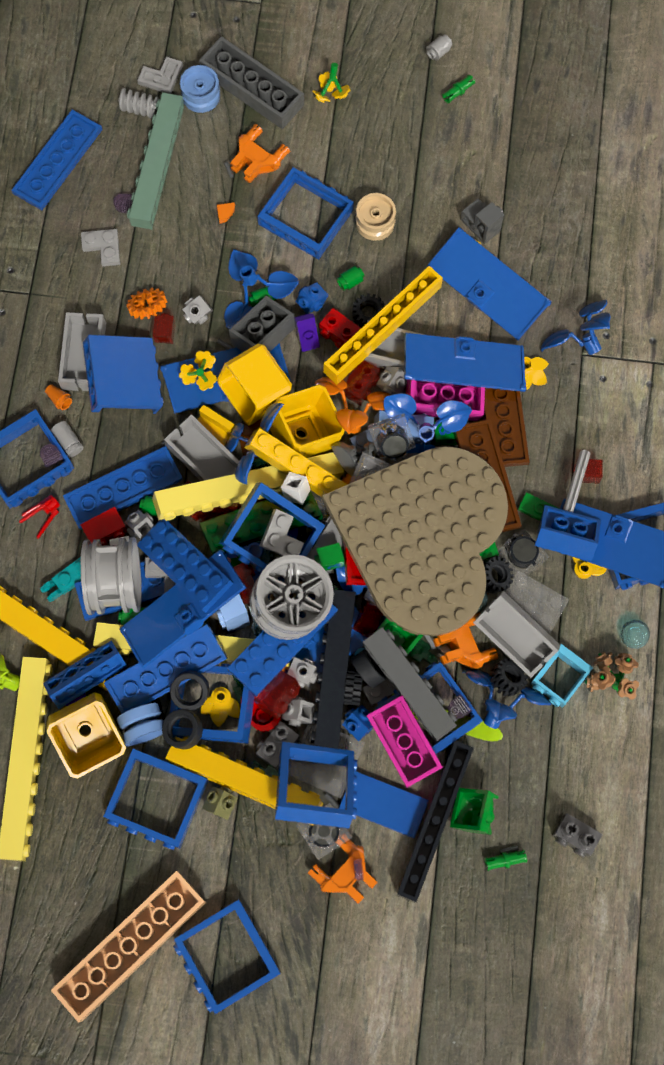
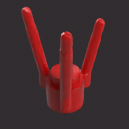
M49 495L40 503L22 513L23 518L19 520V523H23L40 510H43L47 515L51 513L36 536L39 539L53 518L59 513L57 509L60 507V504L52 495Z

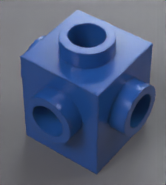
M316 282L299 290L296 303L307 314L313 311L317 312L323 307L328 294Z
M362 705L356 710L352 708L345 715L347 719L342 724L358 741L373 729L367 718L370 712Z

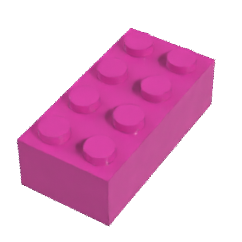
M407 380L406 394L412 396L416 402L415 415L426 414L438 417L437 408L442 403L450 400L460 401L471 407L472 412L469 415L468 421L478 422L484 415L485 388Z
M403 696L367 715L406 788L443 768Z

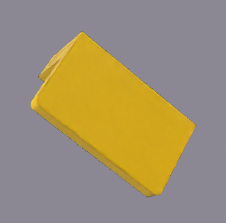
M203 405L199 410L200 417L198 421L225 446L235 425Z

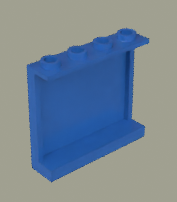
M88 335L83 341L91 412H100L102 408L152 409L153 414H156L163 406V397L160 395L161 381L158 379L157 374L158 363L155 360L156 347L153 345V339Z

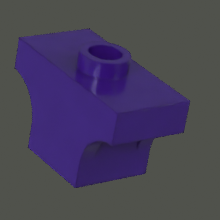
M309 313L294 317L295 329L302 352L320 348L314 314Z

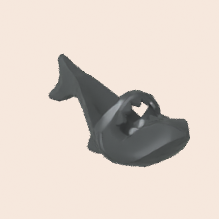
M342 441L335 442L331 446L343 469L358 480L419 454L405 453L404 456L396 459L387 458L386 456L376 457L374 442L370 441L363 445L362 453H356L357 449L355 446L348 445Z

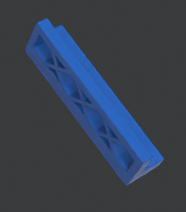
M109 641L50 678L43 685L52 701L60 709L125 668L127 664L113 642ZM110 649L113 650L112 652L108 653L107 655H104V653L107 652L108 650H110ZM94 661L91 665L86 666L89 662ZM73 672H76L75 675H73L72 677H69L70 674H72ZM59 683V684H58L56 687H54L53 689L50 688V687L53 686L54 684Z

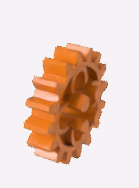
M150 288L148 291L144 289L143 292L137 291V295H131L132 299L127 300L128 304L126 306L130 316H134L135 319L138 317L141 320L144 317L149 319L151 315L157 316V312L163 311L162 308L166 307L165 303H167L163 291L159 289L154 291L153 288Z

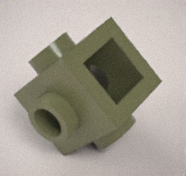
M212 786L202 809L228 820L238 798L231 794L232 790L221 786L220 789Z

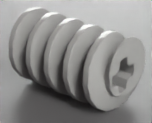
M122 88L119 97L121 111L127 110L128 113L134 112L136 115H147L148 118H152L157 111L158 97L156 96L153 101L151 94L146 99L145 93H142L141 97H139V92L136 91L133 96L132 90H129L126 94V89Z

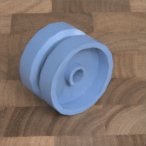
M197 65L184 71L180 79V88L186 107L199 113L208 112L215 108L220 101L219 80L214 70L207 66Z
M158 703L136 707L117 717L119 728L127 730L123 734L126 746L138 745L163 734L162 726L164 720L157 719L161 715Z

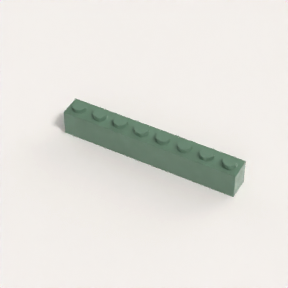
M163 92L161 99L157 100V114L153 115V129L149 130V144L145 146V159L140 164L141 174L136 178L137 189L136 192L132 193L131 201L133 204L127 212V218L130 220L131 226L152 230L184 110L183 96Z

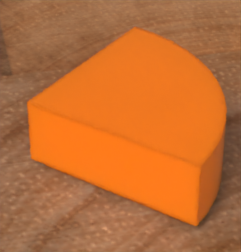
M235 202L217 205L220 224L228 221L232 214H234Z

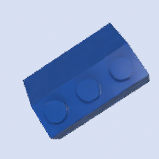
M545 505L536 535L535 546L592 561L598 546L601 520Z

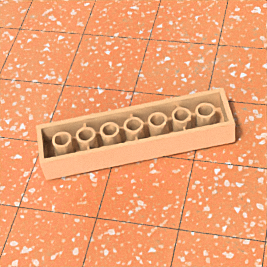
M176 871L51 991L78 1023L82 1022L185 924L206 901Z

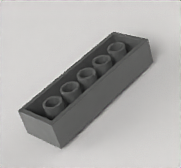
M222 36L199 60L200 65L214 70L219 80V86L281 129L304 106L303 92Z
M382 627L363 641V646L398 693L403 696L407 705L436 742L457 726L455 724L457 719L451 711H445L442 707L445 703L438 694L433 695L430 691L432 686L427 679L420 678L418 675L420 670L413 661L411 663L408 662L406 659L407 653L401 645L397 647L393 642L395 637L390 630L387 629L385 631Z

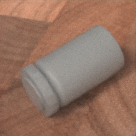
M61 421L52 427L51 433L68 458L78 455L83 450V445L66 421Z

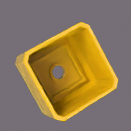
M256 344L224 363L217 379L219 387L248 426L261 419L266 409L274 404L277 398L288 395L292 383L275 358L270 354L266 346L262 344Z
M313 386L277 398L274 403H283L285 405L282 406L270 427L273 437L306 458L332 452L331 446L335 442L340 441L345 430L336 419L337 410L324 386ZM303 431L306 437L301 438L296 432Z
M94 692L48 717L47 733L71 777L79 778L116 759L125 752L126 746L123 736L101 694ZM88 725L91 727V731L89 734L83 735L79 731L80 727Z

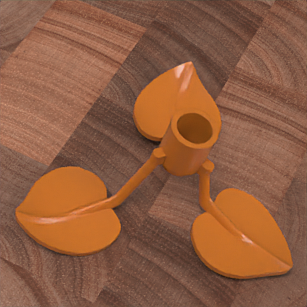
M327 376L314 382L316 386L326 387L329 395L338 393L342 395L344 409L337 411L336 419L348 434H356L361 431V426L368 421L366 413L369 407L372 406L375 410H385L384 398L390 396L386 392H373L367 396L369 403L366 404L364 411H355L354 409H348L345 392L343 391L347 388V383L344 380L336 385Z

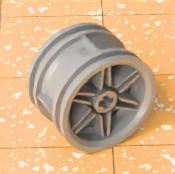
M130 537L128 542L126 538H120L118 545L102 546L99 539L94 540L92 544L90 540L83 541L81 549V584L84 605L88 615H94L95 611H97L98 615L104 614L106 607L121 606L124 613H129L131 609L134 612H140L142 598L141 566L138 544L135 537Z
M286 555L275 559L265 567L253 585L249 603L255 622L264 632L277 639L293 640L306 636L325 619L333 604L334 592L330 577L320 564L305 556ZM282 576L285 580L284 583L277 580V578ZM298 577H304L305 582L299 584ZM290 593L296 594L295 600L294 597L292 599L289 597ZM268 594H273L275 596V600L270 601L268 599ZM314 594L315 600L309 598L308 595ZM300 611L306 614L305 618L299 617ZM278 612L285 613V618H280Z

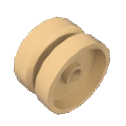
M370 193L358 202L356 208V228L364 238L376 241L388 237L393 232L395 226V204L392 199L384 194Z

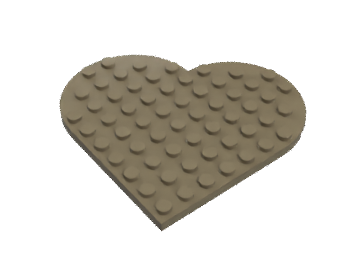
M433 448L321 497L376 605L389 621L394 622L402 627V630L412 634L441 636L461 628L478 611L486 590V573L480 553L489 548L499 537L505 526L508 513V500L503 483L494 469L482 458L460 448Z

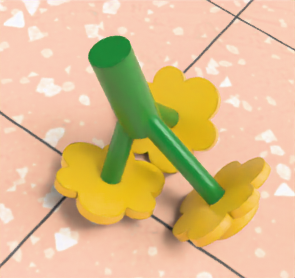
M331 63L330 72L327 71L318 78L323 91L320 93L313 90L312 92L316 95L315 98L319 102H330L331 100L325 96L326 91H333L336 87L337 90L332 93L334 99H343L350 92L349 85L341 87L337 80V63Z
M198 351L194 361L198 364L199 369H194L192 364H183L180 367L179 377L182 378L184 385H189L196 381L199 389L205 391L208 388L212 389L214 387L217 377L211 371L206 373L203 370L206 368L211 369L216 358L209 351Z

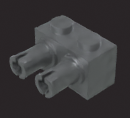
M281 721L274 729L268 731L270 735L266 741L262 739L256 747V750H258L256 755L275 770L279 767V754L282 742L297 743L300 739L296 732Z
M566 813L563 815L552 836L556 838L555 841L564 847L567 845L572 847L575 854L584 858L585 856L589 857L592 855L603 834Z

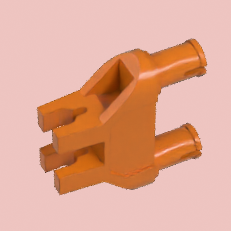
M254 124L246 134H242L239 137V153L230 162L232 165L231 170L236 174L245 165L249 166L244 171V175H246L244 179L249 183L259 174L276 171L281 166V161L290 153L287 146L284 148V144H281L274 154H269L254 143L257 137L263 133L259 126L256 128L257 124Z
M476 612L461 628L433 639L435 647L449 643L451 648L450 652L440 657L443 665L457 661L467 667L477 669L481 668L486 662L498 659V653L492 654L496 652L495 648L482 652L478 650L469 628L475 625L473 622L481 614L480 612Z
M344 833L340 838L346 844L340 839L336 841V844L349 855V859L333 876L329 877L315 864L313 869L318 875L312 869L307 874L321 885L322 892L347 893L359 904L364 897L352 885L360 878L372 889L378 882L365 870L363 847L356 846Z

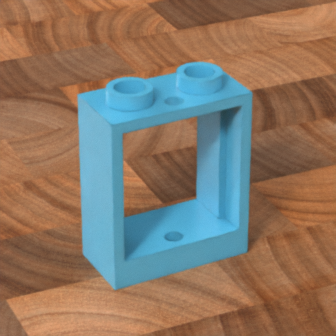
M561 644L559 651L545 664L531 684L535 691L549 697V701L554 706L563 708L593 667ZM557 657L581 674L563 699L539 681Z

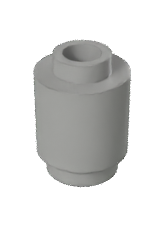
M445 34L438 36L427 46L428 57L432 60H439L451 49V39Z

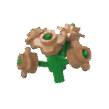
M599 653L592 665H597L602 670L595 674L591 672L590 676L586 677V688H590V692H593V690H604L611 686L612 689L616 690L619 697L623 698L625 696L631 700L635 699L639 682L636 680L630 681L624 678L625 674L632 673L634 668H638L639 663L627 653L618 654L614 659L619 673L614 674L609 667L613 662L610 657L613 653Z

